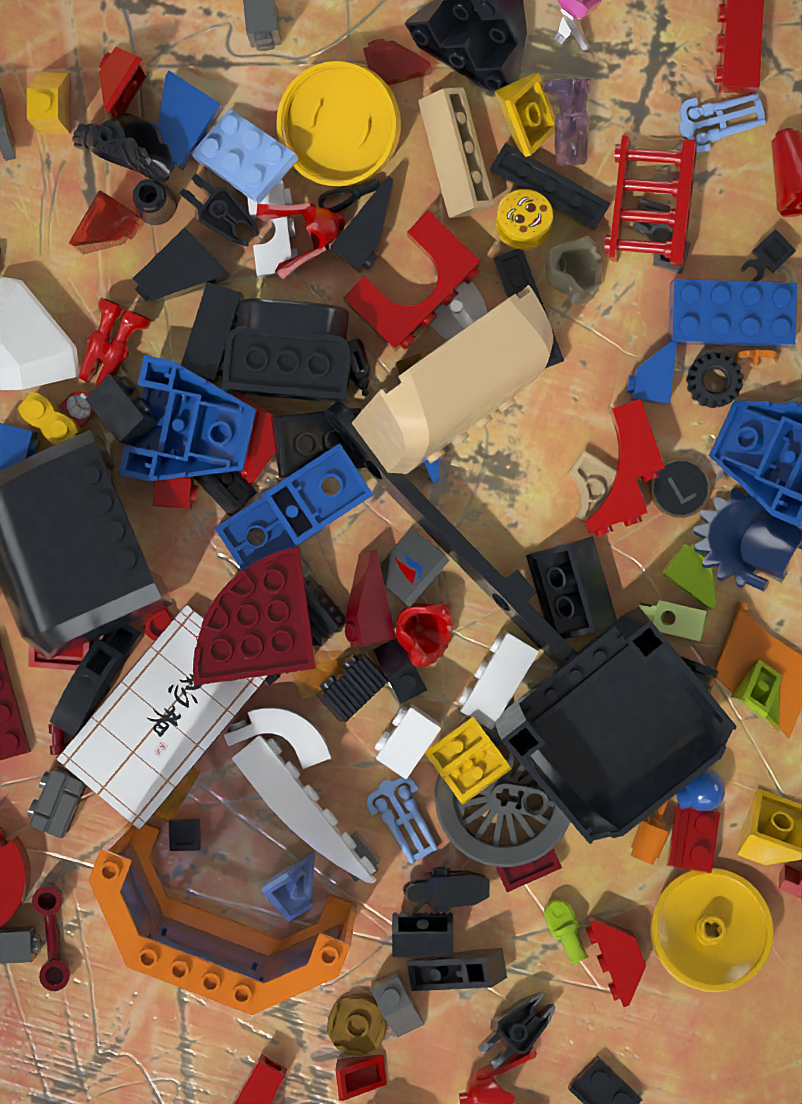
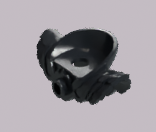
M123 113L115 119L104 121L101 125L97 123L79 124L74 131L72 140L76 148L90 150L93 154L106 161L136 171L145 177L157 180L159 183H165L169 180L173 167V156L168 144L163 143L160 130L155 123L130 113Z

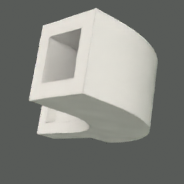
M264 706L249 710L247 713L251 723L247 724L245 719L229 725L230 731L224 734L228 746L263 733L280 735L294 747L303 769L332 757L329 745L316 724L305 715L286 707Z

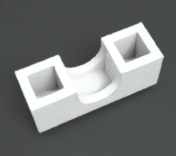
M280 180L260 204L292 205L290 188H284V183ZM247 197L249 215L252 219H259L256 217L257 203ZM288 216L270 220L276 227L274 237L265 244L253 245L256 273L259 279L280 277L275 272L278 264L298 256L297 248L292 249L290 238L296 236L294 218L288 219ZM292 271L288 276L295 275V271Z

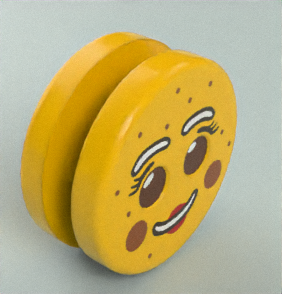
M520 189L510 192L500 201L496 215V231L505 244L515 249L529 250L542 245L549 237L553 222V209L550 202L542 194L533 190Z

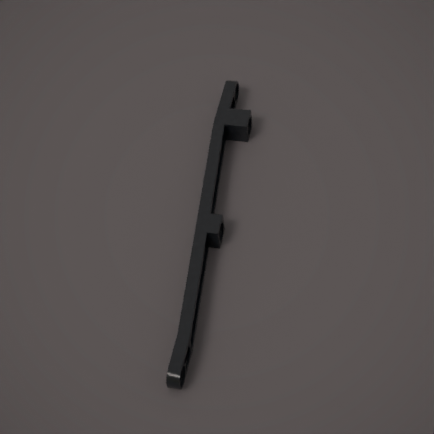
M337 401L325 410L326 418L331 426L377 482L557 667L577 653L527 602L537 592L518 569L504 578L404 474L388 473L353 426L352 422L356 417L346 405Z

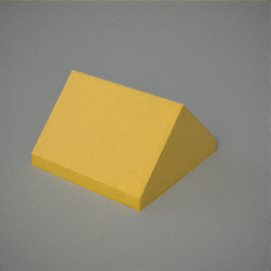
M539 72L495 91L515 146L525 157L531 156L559 128Z

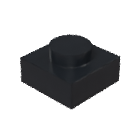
M200 818L169 820L170 851H195L201 849Z

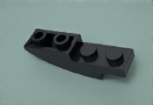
M128 624L105 634L101 640L98 638L95 640L70 679L52 714L50 722L72 737H76L109 692V684L144 637L142 632Z

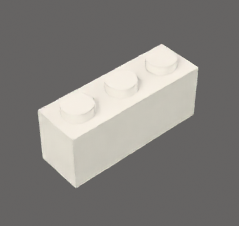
M508 632L503 637L498 634L489 649L494 652L488 663L485 661L481 662L474 674L478 680L472 689L468 686L466 687L458 701L463 704L460 708L462 713L469 717L474 716L479 723L491 730L539 653L538 650Z

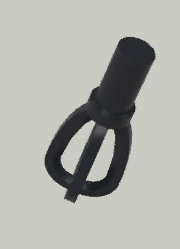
M376 177L359 185L355 184L351 187H339L326 191L320 195L318 206L319 208H326L323 205L324 200L337 195L351 193L352 195L347 200L327 208L333 213H337L351 205L355 200L361 199L362 196L376 191L380 186V182Z

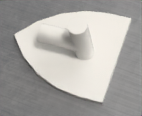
M463 282L456 289L459 295L447 307L442 304L435 311L438 316L430 326L447 340H450L487 314L484 299L473 282L469 285Z

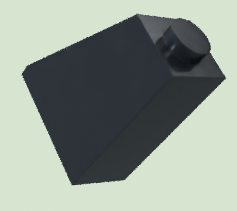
M184 228L132 279L138 284L134 289L146 302L152 298L158 304L206 286L207 282L215 284L226 280L230 275L196 238Z

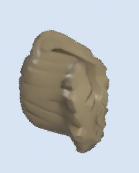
M584 236L583 239L579 238L574 241L558 244L551 248L547 255L546 271L549 284L561 293L567 294L570 301L574 304L586 305L599 292L603 270L597 242L594 239H590V236Z

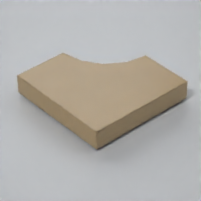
M585 449L567 474L576 483L580 493V506L576 517L583 522L591 517L604 502L616 475L614 468Z

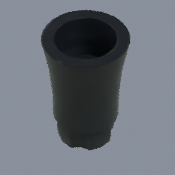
M145 179L140 181L133 190L136 213L145 223L161 225L168 222L174 216L177 200L169 187L156 180ZM150 196H157L153 202H147Z

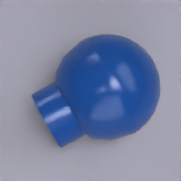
M707 769L676 794L681 810L688 807L699 811L715 809L724 799L725 785L717 773Z

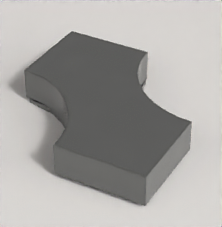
M0 88V151L3 159L8 161L16 159V149L8 120L5 99Z
M640 198L637 210L670 212V206ZM633 222L632 229L643 234L648 241L667 242V239L672 240L673 228H670L669 224ZM688 241L686 247L685 263L691 243ZM653 254L652 266L679 274L683 273L684 267H672L670 258H665L664 254Z

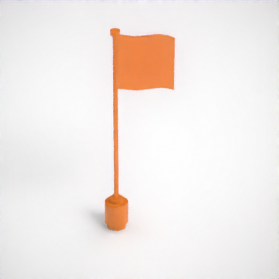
M738 601L736 604L738 610L714 668L719 673L717 678L712 679L711 685L714 687L718 679L734 693L758 659L763 661L783 676L780 683L779 729L789 739L802 708V656L768 634L745 612L748 610L749 605ZM668 801L659 807L655 819L649 817L647 822H640L631 848H633L631 856L649 864H654L655 859H659L669 831L664 829L666 823L661 821Z

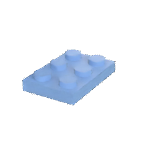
M231 109L226 112L191 152V155L197 162L257 204L262 202L298 160L293 151Z

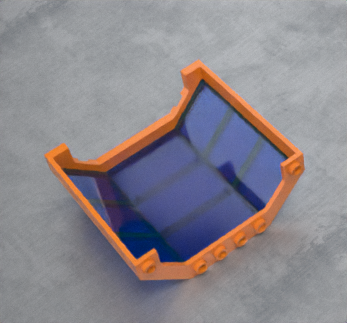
M129 821L100 849L88 881L128 968L250 1015H254L339 977L351 946L357 910L356 903L329 893L318 922L293 934L278 938L167 895L151 859V853L161 828L146 823L139 830Z

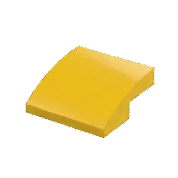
M474 716L425 751V755L463 805L512 769Z

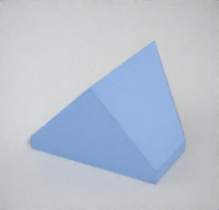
M315 850L264 881L261 887L263 894L288 922L314 907L312 894Z

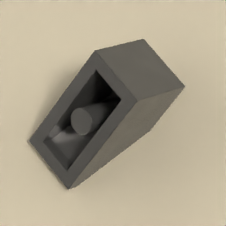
M399 970L371 982L370 990L376 1003L397 1038L425 1025Z

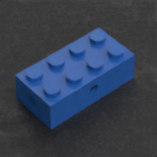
M674 279L670 283L668 343L673 341L682 345L789 348L795 345L797 283Z

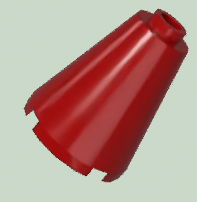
M785 128L775 134L776 137L771 141L776 206L782 217H795L802 215V134L798 130H793V128Z

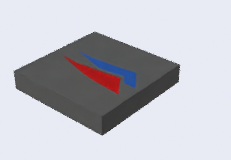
M411 528L380 564L384 585L411 607L450 560Z

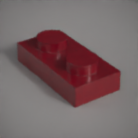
M554 848L539 859L524 865L514 867L495 866L506 892H510L562 869Z

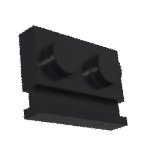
M599 1056L568 1086V1090L583 1104H639L642 1101V1097Z

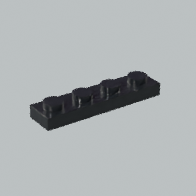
M506 142L490 168L491 172L518 188L533 190L542 194L553 208L595 231L610 205L608 201L532 157H525L521 151Z
M515 249L494 257L493 261L507 298L514 294L517 295L530 285L546 313L523 250ZM553 329L554 340L545 369L564 362Z

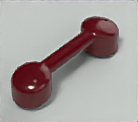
M44 884L36 889L32 897L33 908L37 913L44 915L48 960L40 970L39 979L45 989L56 992L62 990L67 985L71 972L66 961L60 958L56 912L60 910L64 896L58 886Z

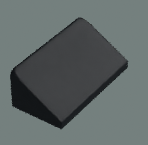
M238 471L192 476L230 517L257 493L247 480L242 478Z

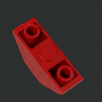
M234 392V397L257 410L245 468L241 471L242 478H248V483H257L276 456L271 418L274 416L243 394Z
M591 915L587 917L590 926L585 927L591 944L598 943L602 954L597 955V959L603 973L609 971L613 982L608 983L614 1001L620 999L623 1007H627L631 1003L646 968L645 961L635 936L631 931Z

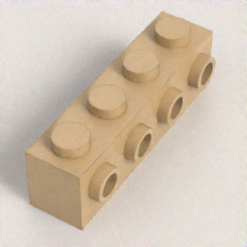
M464 87L443 88L418 100L449 218L471 216L495 206Z

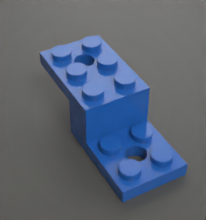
M339 443L264 492L261 498L214 529L241 570H245L253 563L270 554L295 548L322 531L324 527L372 497L373 493ZM334 477L339 481L340 489L336 494L327 495L323 491L322 484L326 478ZM254 528L262 529L265 533V540L259 546L252 545L248 540V534Z

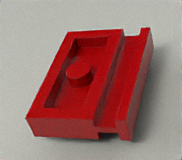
M679 805L675 806L667 859L668 867H677L707 874L712 873L720 813L699 811L694 808L681 810Z

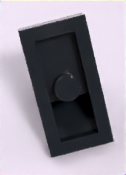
M393 639L373 649L384 675L389 680L400 704L427 691L417 668L409 659V653L399 644L397 639Z

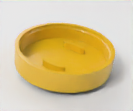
M324 62L304 70L287 87L280 101L277 113L279 142L293 151L298 158L293 167L306 178L327 186L358 184L379 173L393 156L401 132L399 106L389 86L372 70L350 62Z

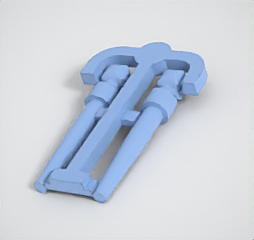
M758 93L714 104H703L701 108L697 107V98L685 101L680 108L682 123L679 126V132L687 140H694L693 133L697 129L715 124L720 126V130L716 128L709 130L708 133L702 132L696 135L697 153L711 150L710 144L707 141L715 142L721 140L722 137L766 124L765 113ZM752 100L755 106L723 115L722 110ZM688 107H692V108H690V110L688 111V116H687V112H686L687 108H688ZM713 112H716L717 117L696 123L690 121L698 119L701 115L704 117L713 115ZM757 113L758 120L730 127L726 126V121Z
M399 777L394 781L384 780L380 783L379 789L368 796L367 808L371 815L381 811V818L384 823L388 824L396 841L412 864L439 848L417 807V801L410 795V793L419 790L414 780L410 777L407 779ZM402 783H407L410 786V789L406 785L398 789L399 796L405 800L403 802L407 810H410L408 814H405L394 794L395 787ZM382 794L388 796L400 818L394 820L395 816L391 809L388 810L387 802L384 798L377 799L375 806L373 805V800ZM410 819H415L429 842V847H423L409 822ZM401 824H404L419 851L412 855L398 828Z

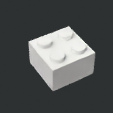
M410 703L408 708H405L403 705L392 720V724L395 725L390 733L384 731L375 744V749L377 750L376 759L405 779L408 778L441 730L440 722L412 703Z

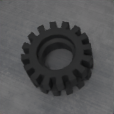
M711 352L698 358L689 368V373L686 377V382H688L687 390L692 394L691 398L694 401H698L699 405L703 407L720 408L728 405L739 396V392L743 388L742 379H744V375L740 372L741 366L734 362L735 359L732 356L728 357L722 352ZM710 369H719L726 377V385L719 392L709 391L704 385V375Z

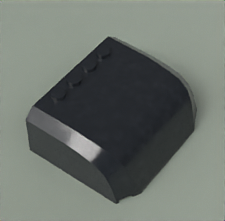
M92 430L41 451L0 471V587L21 638L47 660L173 605L162 577L149 568L108 470L115 468L106 445Z
M640 607L621 616L509 706L495 722L503 743L589 844L595 840L612 837L613 839L624 836L720 760L727 748L725 745L733 729L736 730L737 727Z

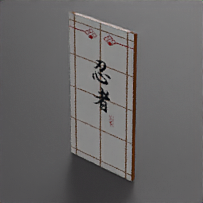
M187 605L57 758L61 765L69 769L139 830L145 826L269 677L267 675L194 686V650L203 618L192 607Z

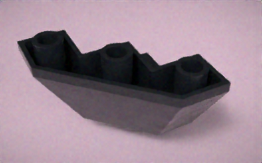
M433 0L406 20L405 25L418 48L487 91L495 92L504 86L518 81L527 36L523 0Z

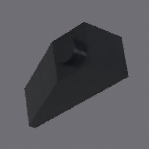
M389 175L330 246L335 254L358 273L363 268L368 271L379 258L376 253L379 250L394 185L393 178Z
M503 948L476 949L453 953V957H426L407 961L411 991L492 988L507 978Z

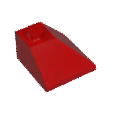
M115 47L112 53L107 52L99 65V68H101L99 76L103 105L111 119H115L127 111L150 74L140 57L118 47Z

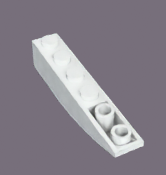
M259 735L232 758L266 804L307 844L337 866L366 883L373 884L377 880L373 875L376 871L375 867L365 856L363 858L358 856L354 850L357 847L354 840L348 833H340L335 826L338 820L328 808L324 811L316 802L320 799L317 793L309 784L304 787L298 779L301 773L291 761L286 763L279 755L282 749L272 737L267 739Z

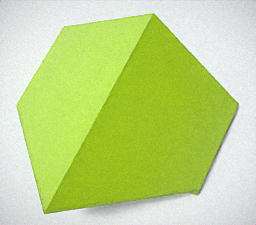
M758 659L731 697L779 732L780 683L783 676Z

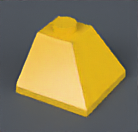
M757 789L741 830L737 855L763 865L801 860L802 804Z

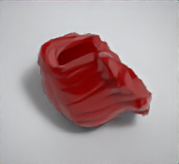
M440 602L439 604L413 603L411 607L407 606L399 612L396 620L395 636L399 644L409 653V659L415 667H427L437 662L438 658L442 657L448 648L454 625V614L449 604L445 602Z

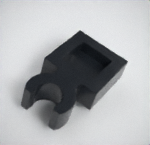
M775 229L752 251L757 259L745 262L741 266L740 271L744 272L748 267H754L757 270V275L751 282H758L763 278L766 267L774 273L796 250Z

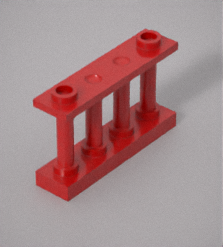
M622 135L621 144H616L614 160L615 163H619L612 231L611 235H606L605 253H609V258L612 262H618L619 251L664 254L665 258H670L672 267H684L697 156L696 140L683 139L682 148H677V151L630 148L631 141L629 137ZM629 160L674 163L676 167H680L679 179H674L672 182L627 178ZM626 191L672 194V197H677L676 209H670V212L624 209ZM622 221L669 224V227L673 228L672 240L667 239V242L620 239Z

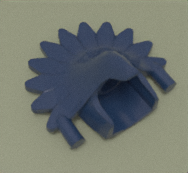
M736 488L731 490L730 502L714 497L713 505L716 511H700V517L706 524L693 528V533L703 538V540L694 545V551L708 554L704 558L702 566L704 568L719 566L717 579L720 581L735 575L736 585L739 588H743L748 584L764 592L768 587L769 580L756 575L758 573L765 574L782 583L788 574L786 568L797 548L802 549V530L795 525L772 516L749 493L746 497Z

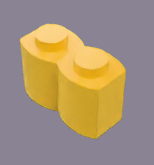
M31 392L18 407L22 418L29 424L41 428L43 435L54 445L83 433L82 428L69 416L60 413L57 405L46 396Z

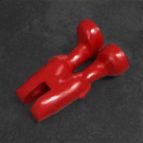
M103 297L98 302V309L101 312L98 331H93L87 338L88 347L79 373V379L89 383L95 375L99 363H102L103 367L97 378L96 387L108 374L117 375L124 360L129 357L130 349L127 342L136 330L148 329L152 322L151 319L128 309H125L123 313V306ZM122 315L115 339L110 342V333L113 326Z

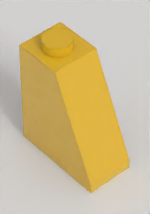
M39 72L27 87V120L40 134H70L69 72Z

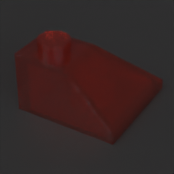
M99 190L70 239L69 244L83 255L123 245L128 238L132 240L138 232L140 224L137 222L140 218L135 212Z

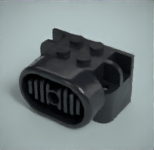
M247 298L241 300L238 309L237 328L233 329L226 339L222 389L231 394L237 392L243 395L330 403L340 401L343 404H349L348 393L352 360L351 349L347 342L349 312L342 307L321 303L266 298Z

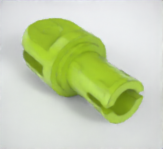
M563 899L551 900L545 906L544 917L553 939L561 940L571 965L588 958L589 956L577 933L580 931L579 927L581 925L572 907Z

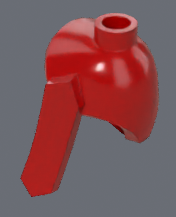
M314 203L297 205L257 204L256 217L263 221L302 214L307 224L306 228L311 235L314 250H308L300 256L278 264L275 272L282 279L298 267L330 250L328 244L337 237L338 232L343 230L345 226L344 217L340 213H333L327 208H316Z
M531 1047L527 1054L514 1053L497 1068H494L492 1064L479 1068L467 1080L466 1091L459 1093L460 1104L514 1103V1093L503 1090L496 1082L494 1076L502 1075L536 1058L537 1053L535 1049Z

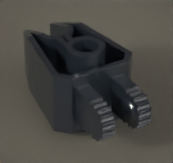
M195 173L191 179L197 187L203 189L208 194L206 198L200 202L189 190L183 188L179 192L185 200L196 208L195 219L224 238L248 247L249 244L236 233L235 224L241 223L252 233L258 235V228L251 216L227 188H213Z
M434 867L432 871L425 873V879L407 881L402 889L403 894H405V897H408V900H411V902H426L433 908L434 912H449L451 907L476 905L490 897L489 878L469 870L450 871L449 867Z
M538 992L519 1000L491 1020L490 1030L492 1033L482 1041L478 1049L483 1054L489 1051L499 1040L505 1047L494 1055L490 1062L494 1068L499 1067L513 1053L527 1054L547 1027L555 1010L554 1004H548L535 1016L533 1013L536 1005L545 996L544 993Z

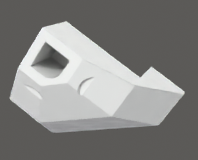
M0 276V390L26 389L79 376L75 344L22 280Z

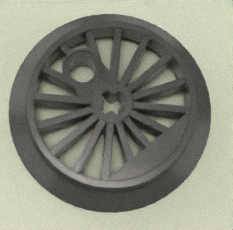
M496 727L492 730H484L496 747L497 745H505ZM509 750L507 762L513 767L514 754ZM521 763L512 777L511 769L505 776L500 777L478 793L485 796L472 798L464 805L461 804L446 781L438 774L435 787V806L441 827L457 849L480 863L497 867H514L537 860L553 849L561 840L569 827L570 821L552 800H548L545 791L539 784L525 785L534 779L530 773L517 781L525 770ZM503 788H507L509 794L512 795V798H506L505 802H501L500 797L496 795L497 793H502ZM537 793L542 796V803L539 807L530 808L526 805V799L530 794ZM486 803L463 819L465 807ZM548 806L553 807L548 819L542 816ZM491 809L475 835L466 829V825ZM496 813H498L493 843L481 840L480 838ZM511 813L515 815L530 838L517 842ZM521 814L532 816L543 823L544 826L537 833H534ZM504 815H506L512 844L508 845L499 844Z

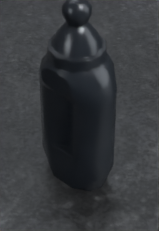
M360 339L347 341L352 354L350 379L355 383V386L362 390V395L367 396L369 394L367 388L370 382L371 369L364 344Z

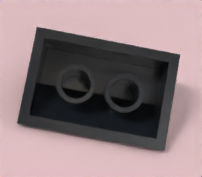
M593 536L526 555L544 619L563 639L603 630L617 620Z

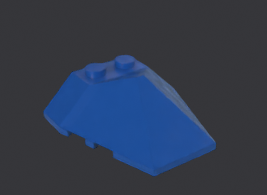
M144 355L138 385L143 387L141 397L154 408L152 413L159 422L136 446H124L118 475L145 481H157L244 470L257 410L175 361Z
M733 401L709 453V457L736 480L772 516L801 528L802 404L798 402Z

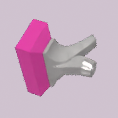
M557 0L562 8L563 18L559 30L554 35V39L560 44H565L570 39L569 36L573 34L582 51L588 50L590 47L581 25V19L595 10L602 0Z

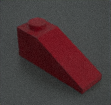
M377 549L361 553L358 556L345 616V636L348 642H350L351 648L396 639Z

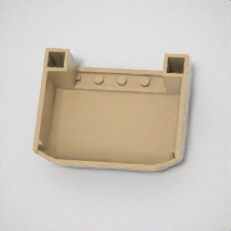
M530 285L517 295L514 294L398 376L401 380L399 385L391 391H388L386 387L381 389L352 422L353 426L388 473L408 474L426 460L432 464L445 454L442 448L449 443H452L454 447L469 437L466 432L474 425L477 429L483 427L493 419L490 414L499 408L501 413L516 402L513 397L542 374L548 363L554 339L548 317Z

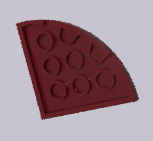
M300 547L285 549L262 558L245 570L240 571L220 591L209 607L201 624L202 627L193 658L194 686L317 669Z

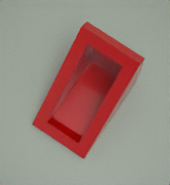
M377 1054L337 1059L335 1071L340 1101L387 1085L384 1055Z

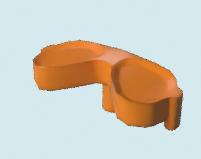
M745 350L735 353L736 363L739 362V359L753 357V365H759V357L775 359V362H778V352L773 350Z

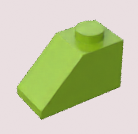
M694 543L690 547L687 544H682L661 574L705 607L714 610L717 602L712 568H704L702 566V562L707 554L695 552Z

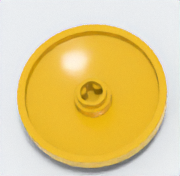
M713 868L711 874L689 871L671 882L658 897L650 924L652 944L663 967L684 985L705 992L728 991L751 980L766 963L773 944V921L762 895L743 877L718 868Z

